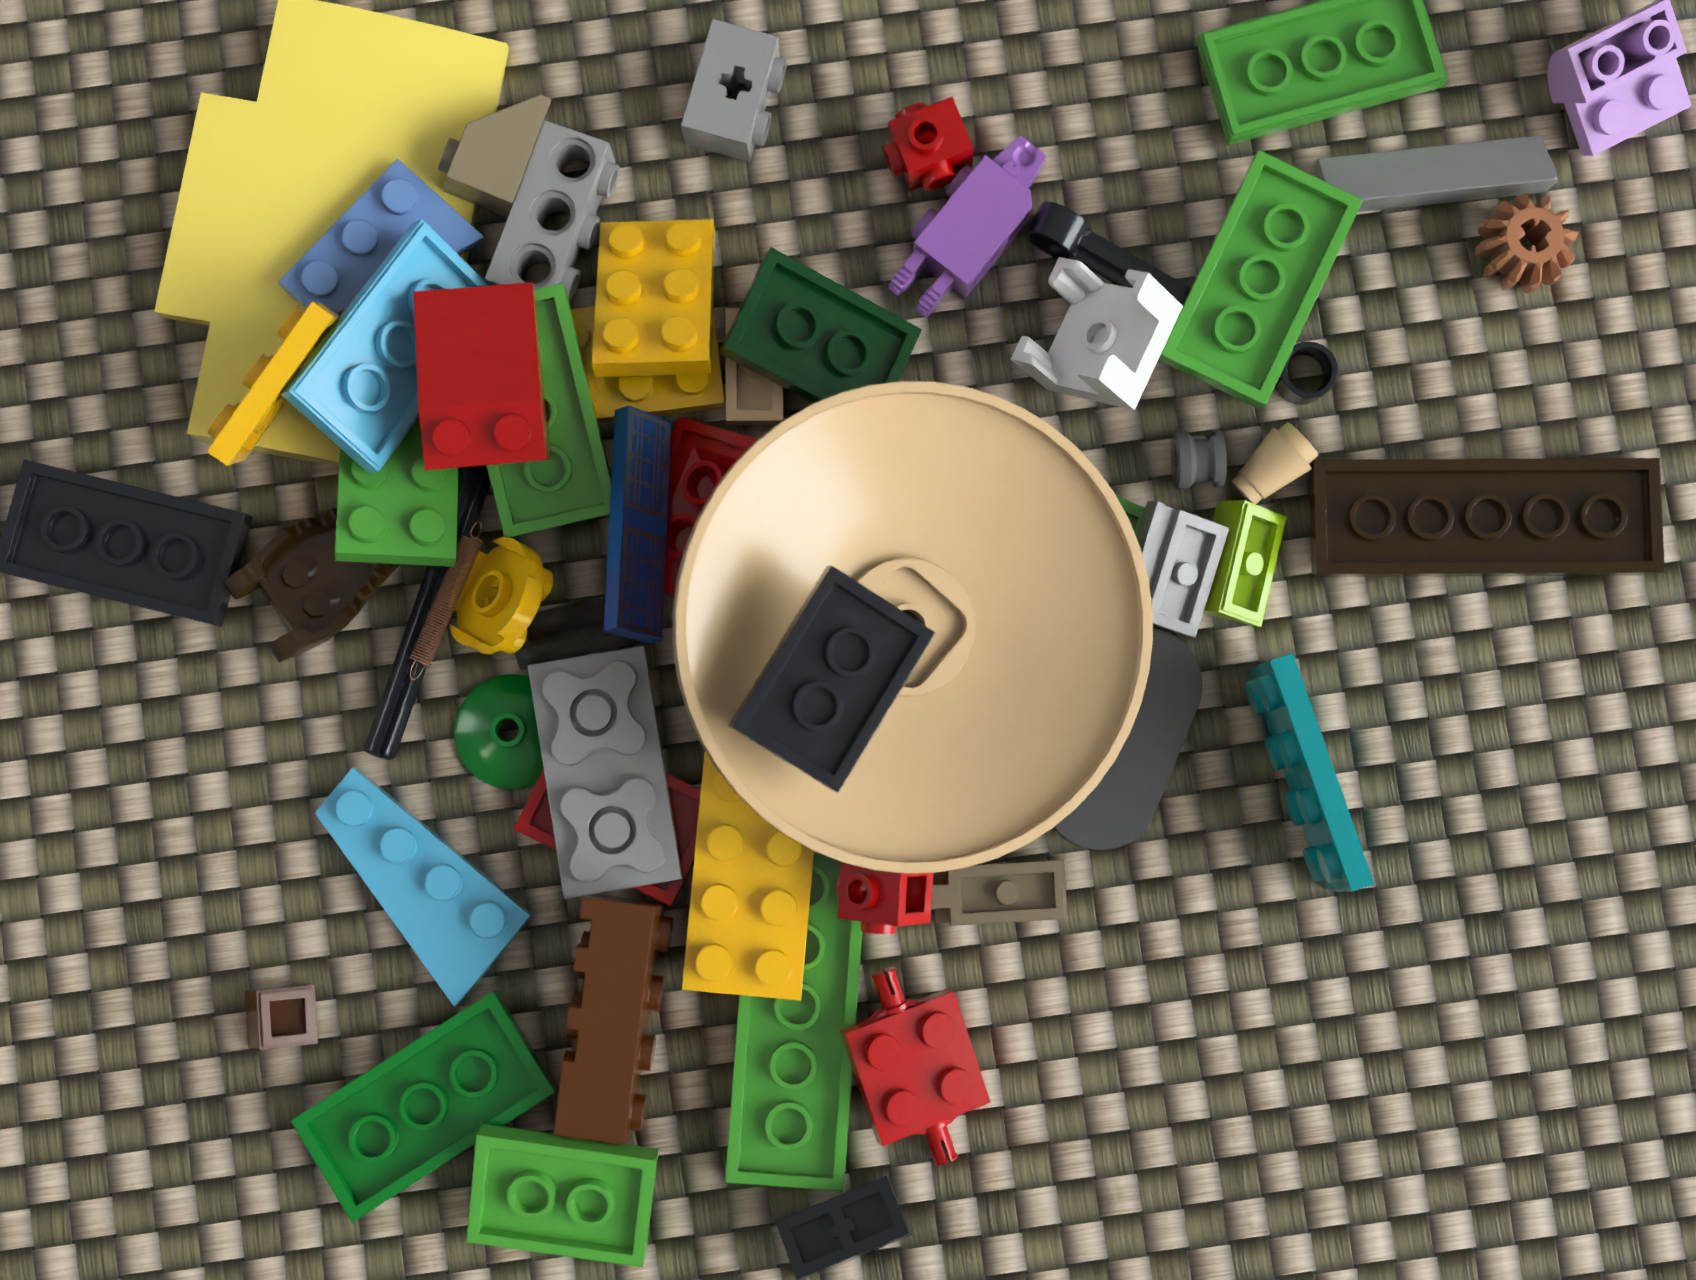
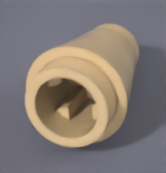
M1286 422L1278 431L1275 428L1269 431L1238 472L1239 474L1231 480V483L1248 502L1257 504L1262 499H1266L1312 470L1309 464L1319 454L1292 424Z

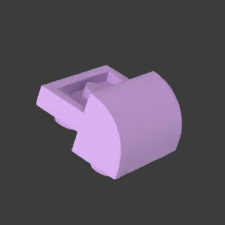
M1657 0L1552 54L1547 69L1552 103H1564L1582 156H1594L1692 106L1676 59L1687 53L1670 0Z

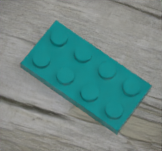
M1290 653L1247 670L1251 681L1245 683L1246 695L1255 715L1263 714L1270 736L1264 738L1266 752L1273 768L1276 771L1282 769L1290 791L1284 793L1285 806L1292 823L1295 826L1302 825L1309 844L1308 848L1303 849V855L1312 879L1315 882L1322 881L1324 889L1353 892L1374 885L1373 877L1294 654Z

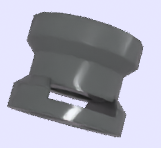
M1213 430L1211 436L1192 437L1186 431L1173 433L1171 441V469L1174 486L1177 490L1189 489L1193 483L1212 481L1215 488L1225 485L1227 454L1225 438L1221 430Z

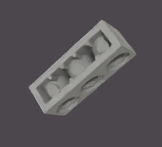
M544 120L485 277L489 286L526 283L523 281L526 270L533 264L545 263L551 266L550 273L544 281L533 284L534 289L563 283L566 287L569 303L573 300L581 275L580 270L576 269L583 248L590 250L596 240L600 226V218L595 216L602 196L609 198L612 195L619 176V165L615 164V158L609 142ZM585 160L590 163L587 172L580 177L568 178L562 175L565 166L571 161ZM564 211L570 214V220L564 228L557 231H549L543 228L545 219L551 213Z

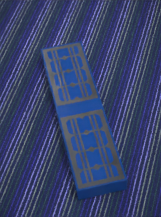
M627 405L615 410L604 632L651 644L662 641L672 422Z

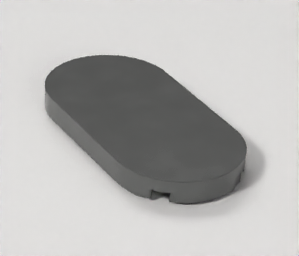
M1153 628L1149 675L1142 703L1131 732L1116 760L1096 788L1074 811L1054 826L1058 834L1076 846L1091 850H1110L1124 846L1140 836L1149 826L1155 815L1202 695V676L1198 662L1191 650L1174 635Z

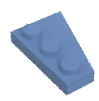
M397 159L278 282L280 287L301 306L308 308L311 302L326 304L342 315L412 223L423 219L457 254L464 250L467 252L483 244L484 236Z

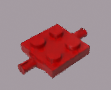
M895 967L884 968L882 972L876 971L871 975L883 1007L878 1009L867 1020L842 1029L840 1033L876 1141L880 1145L885 1146L912 1134H925L934 1165L948 1164L946 1159L952 1162L958 1157L947 1125L952 1123L959 1115L990 1103V1099L954 991L947 988L921 999H904Z

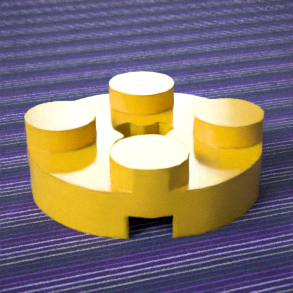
M500 537L492 541L500 546L493 548L488 554L480 550L477 555L478 557H475L476 560L474 565H472L471 573H468L470 576L465 581L464 589H461L463 592H461L459 600H457L456 608H453L457 612L456 621L458 628L449 624L451 634L457 642L482 654H493L499 651L506 654L516 653L526 640L527 628L533 621L541 601L549 595L553 587V574L550 570L543 567L541 557L535 550L515 539Z

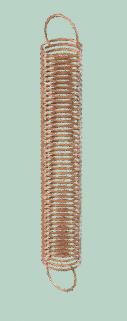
M480 521L476 522V523H480V526H481V527H480V532H479L478 537L480 536L481 529H482V524H481ZM476 523L470 531V536L475 538V540L463 535V538H460L462 541H459V546H457L459 549H456L458 551L456 552L458 554L456 555L458 557L455 562L457 563L455 564L456 567H448L449 570H446L449 573H445L448 576L443 578L445 581H442L444 584L441 585L444 587L440 586L441 589L438 590L441 592H437L438 594L436 595L440 598L435 597L437 600L434 601L437 603L433 602L434 605H431L436 609L430 608L447 617L429 611L447 620L428 613L432 617L427 616V618L434 621L426 620L441 627L426 621L425 623L440 630L425 624L423 625L440 633L422 627L425 630L421 631L437 638L420 632V634L434 640L421 635L419 637L433 643L421 638L418 639L433 646L418 640L416 641L430 647L427 648L415 643L430 651L414 646L429 654L413 649L426 656L413 651L412 653L426 659L410 654L423 660L420 661L409 657L415 660L410 669L411 679V670L416 661L426 665L424 667L430 668L429 665H432L430 662H433V657H435L434 654L436 652L434 651H437V646H440L438 643H441L442 635H444L446 630L445 627H448L446 624H449L450 616L455 611L453 608H456L457 600H459L461 592H463L461 589H464L465 581L470 576L468 573H471L472 565H474L476 560L475 557H478L477 555L483 542L478 537L476 538L471 535Z

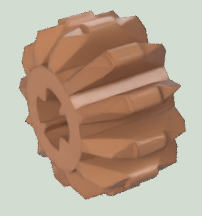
M1527 192L1519 194L1513 199L1512 205L1506 201H1500L1491 210L1492 218H1486L1479 225L1477 231L1485 240L1475 247L1474 255L1487 257L1491 260L1484 268L1483 276H1492L1499 271L1503 274L1501 280L1502 290H1510L1519 281L1524 293L1534 292L1540 287L1541 282L1545 285H1552L1559 280L1562 273L1560 268H1567L1573 263L1576 256L1567 246L1577 240L1579 232L1562 227V224L1569 217L1570 210H1562L1554 215L1550 212L1551 196L1542 197L1534 205ZM1524 237L1532 244L1528 250L1520 243Z

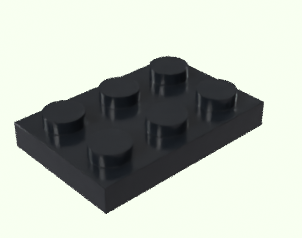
M826 566L728 726L828 789L838 793L935 632L834 566Z

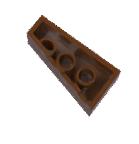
M602 894L582 897L580 918L590 919L592 922L590 932L584 931L580 944L576 946L573 971H576V978L583 979L581 991L575 990L569 1005L566 1027L567 1038L574 1039L572 1051L566 1050L562 1060L554 1135L625 1145L631 1138L632 1130L642 1131L647 1106V1095L638 1094L641 1070L651 1071L656 1045V1035L646 1034L650 1011H660L665 983L664 976L655 975L658 952H669L673 930V918L664 917L666 905L664 903Z

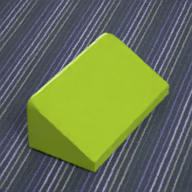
M1245 500L1220 501L1217 503L1212 522L1228 527L1229 531L1203 614L1255 627L1262 626L1287 519L1286 516Z

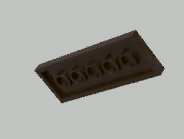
M1660 458L1313 460L1309 464L1312 468L1309 471L1312 577L1634 576L1665 573Z

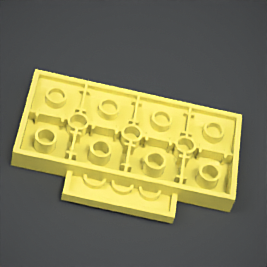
M278 0L257 102L201 92L154 312L161 318L209 326L187 430L188 435L202 443L212 444L215 438L208 434L212 423L226 405L234 406L236 403L242 402L250 390L242 384L246 375L263 354L266 357H269L271 354L275 355L285 341L277 335L281 325L297 305L304 308L280 287L278 281L397 159L474 227L478 205L443 192L447 173L439 171L438 167L449 138L460 141L467 123L497 112L509 52L507 43L428 23L318 0ZM466 250L458 253V255L467 263L469 251L466 252ZM288 401L252 450L254 452L339 466L340 447Z

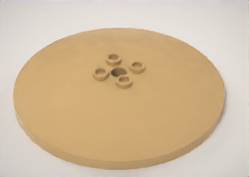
M900 381L874 384L842 392L808 406L780 422L754 442L729 468L714 488L694 524L684 549L676 580L672 613L673 651L676 673L686 711L703 748L732 790L757 815L781 833L804 846L847 864L897 873L943 872L967 868L999 858L1032 842L1074 811L1100 783L1116 760L1131 732L1142 703L1149 675L1153 644V609L1149 579L1141 548L1129 518L1114 491L1098 469L1070 440L1050 424L1026 409L989 393L965 386L939 382ZM830 565L900 610L910 611L917 617L920 623L935 632L838 793L828 789L728 726L826 566Z

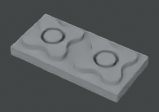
M639 646L528 665L564 899L683 879L646 647Z

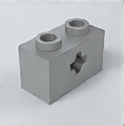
M712 19L681 123L685 145L747 162L751 160L755 144L764 146L772 118V113L765 111L770 91L779 94L787 68V60L780 58L778 36ZM737 86L746 88V91L738 93L736 100L728 98V94L735 93Z

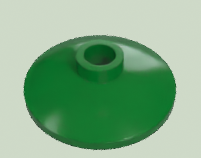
M505 674L482 682L467 695L456 716L454 739L460 759L476 778L494 787L520 789L536 784L543 770L530 678L526 675ZM512 719L518 725V735L511 741H504L499 735V727L505 720Z

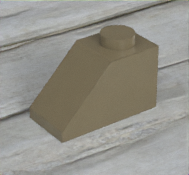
M538 95L467 123L460 141L449 138L438 167L439 171L447 173L443 192L508 218L552 99Z

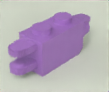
M1019 136L993 160L985 155L974 169L968 165L964 166L947 189V193L951 197L939 212L933 208L929 209L913 229L911 236L916 239L913 244V253L891 280L888 289L897 296L901 295L911 287L918 274L925 268L938 279L921 296L916 308L917 312L925 318L929 317L951 289L965 300L1028 223V214L1032 209L1031 190L1029 188L1044 165L1046 155L1027 139Z

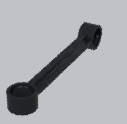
M1042 202L1025 231L1026 238L1042 252L1056 259L1061 257L1078 260L1092 272L1115 285L1133 288V285L1125 278L1127 270L1131 269L1148 272L1181 305H1183L1190 291V287L1092 232L1090 225L1081 216L1058 203ZM1302 342L1296 344L1275 388L1285 400L1293 404L1306 405L1313 403L1334 386L1338 376L1337 361L1332 352L1319 343ZM1306 355L1319 363L1324 378L1322 386L1316 392H1303L1292 385L1287 375V367L1291 358Z

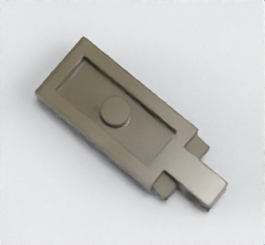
M1064 860L980 864L967 868L934 872L931 909H934L935 923H949L950 926L1068 919Z

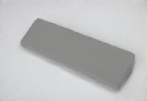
M1541 135L1319 158L1316 160L1319 179L1363 200L1358 212L1516 196L1526 192L1528 194L1545 193L1557 182L1556 169Z

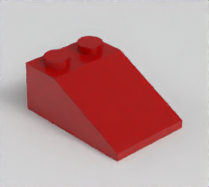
M533 282L413 291L418 410L425 470L551 460Z

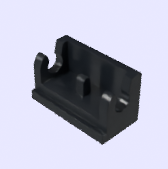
M888 1176L775 1221L797 1280L808 1279L913 1235L908 1221L900 1208L896 1191Z

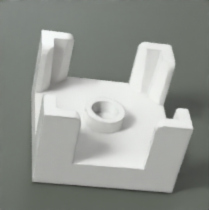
M1059 257L1048 282L1054 290L1071 304L1048 353L1030 337L1022 336L1011 360L1047 390L1135 410L1183 306L1148 272L1128 269L1125 278L1133 285V288L1104 283L1086 265L1078 260Z

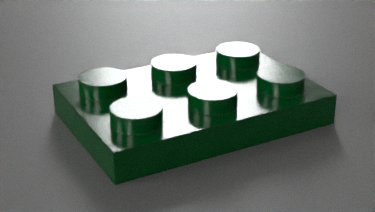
M771 247L759 266L719 353L815 404L853 389L874 384L899 382L922 329Z

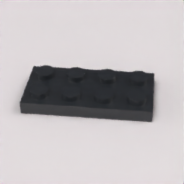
M24 459L0 540V573L222 627L231 596L223 585V581L238 570L252 516Z

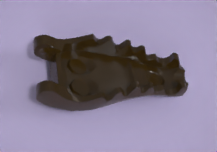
M337 508L330 509L321 518H307L301 520L297 525L283 529L249 563L223 581V585L234 599L242 598L260 588L288 627L290 632L282 635L269 646L278 662L300 655L330 640L360 613L369 598L400 565L335 561Z

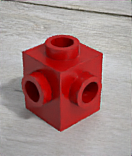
M953 97L929 106L924 102L909 105L896 114L895 119L888 121L889 142L882 145L884 156L893 177L903 175L909 192L921 187L925 191L942 188L951 183L956 176L955 174L959 173L964 166L968 165L973 168L974 148Z
M841 862L840 874L836 884L838 896L837 918L861 921L860 931L873 934H895L896 926L930 923L933 873L878 871Z

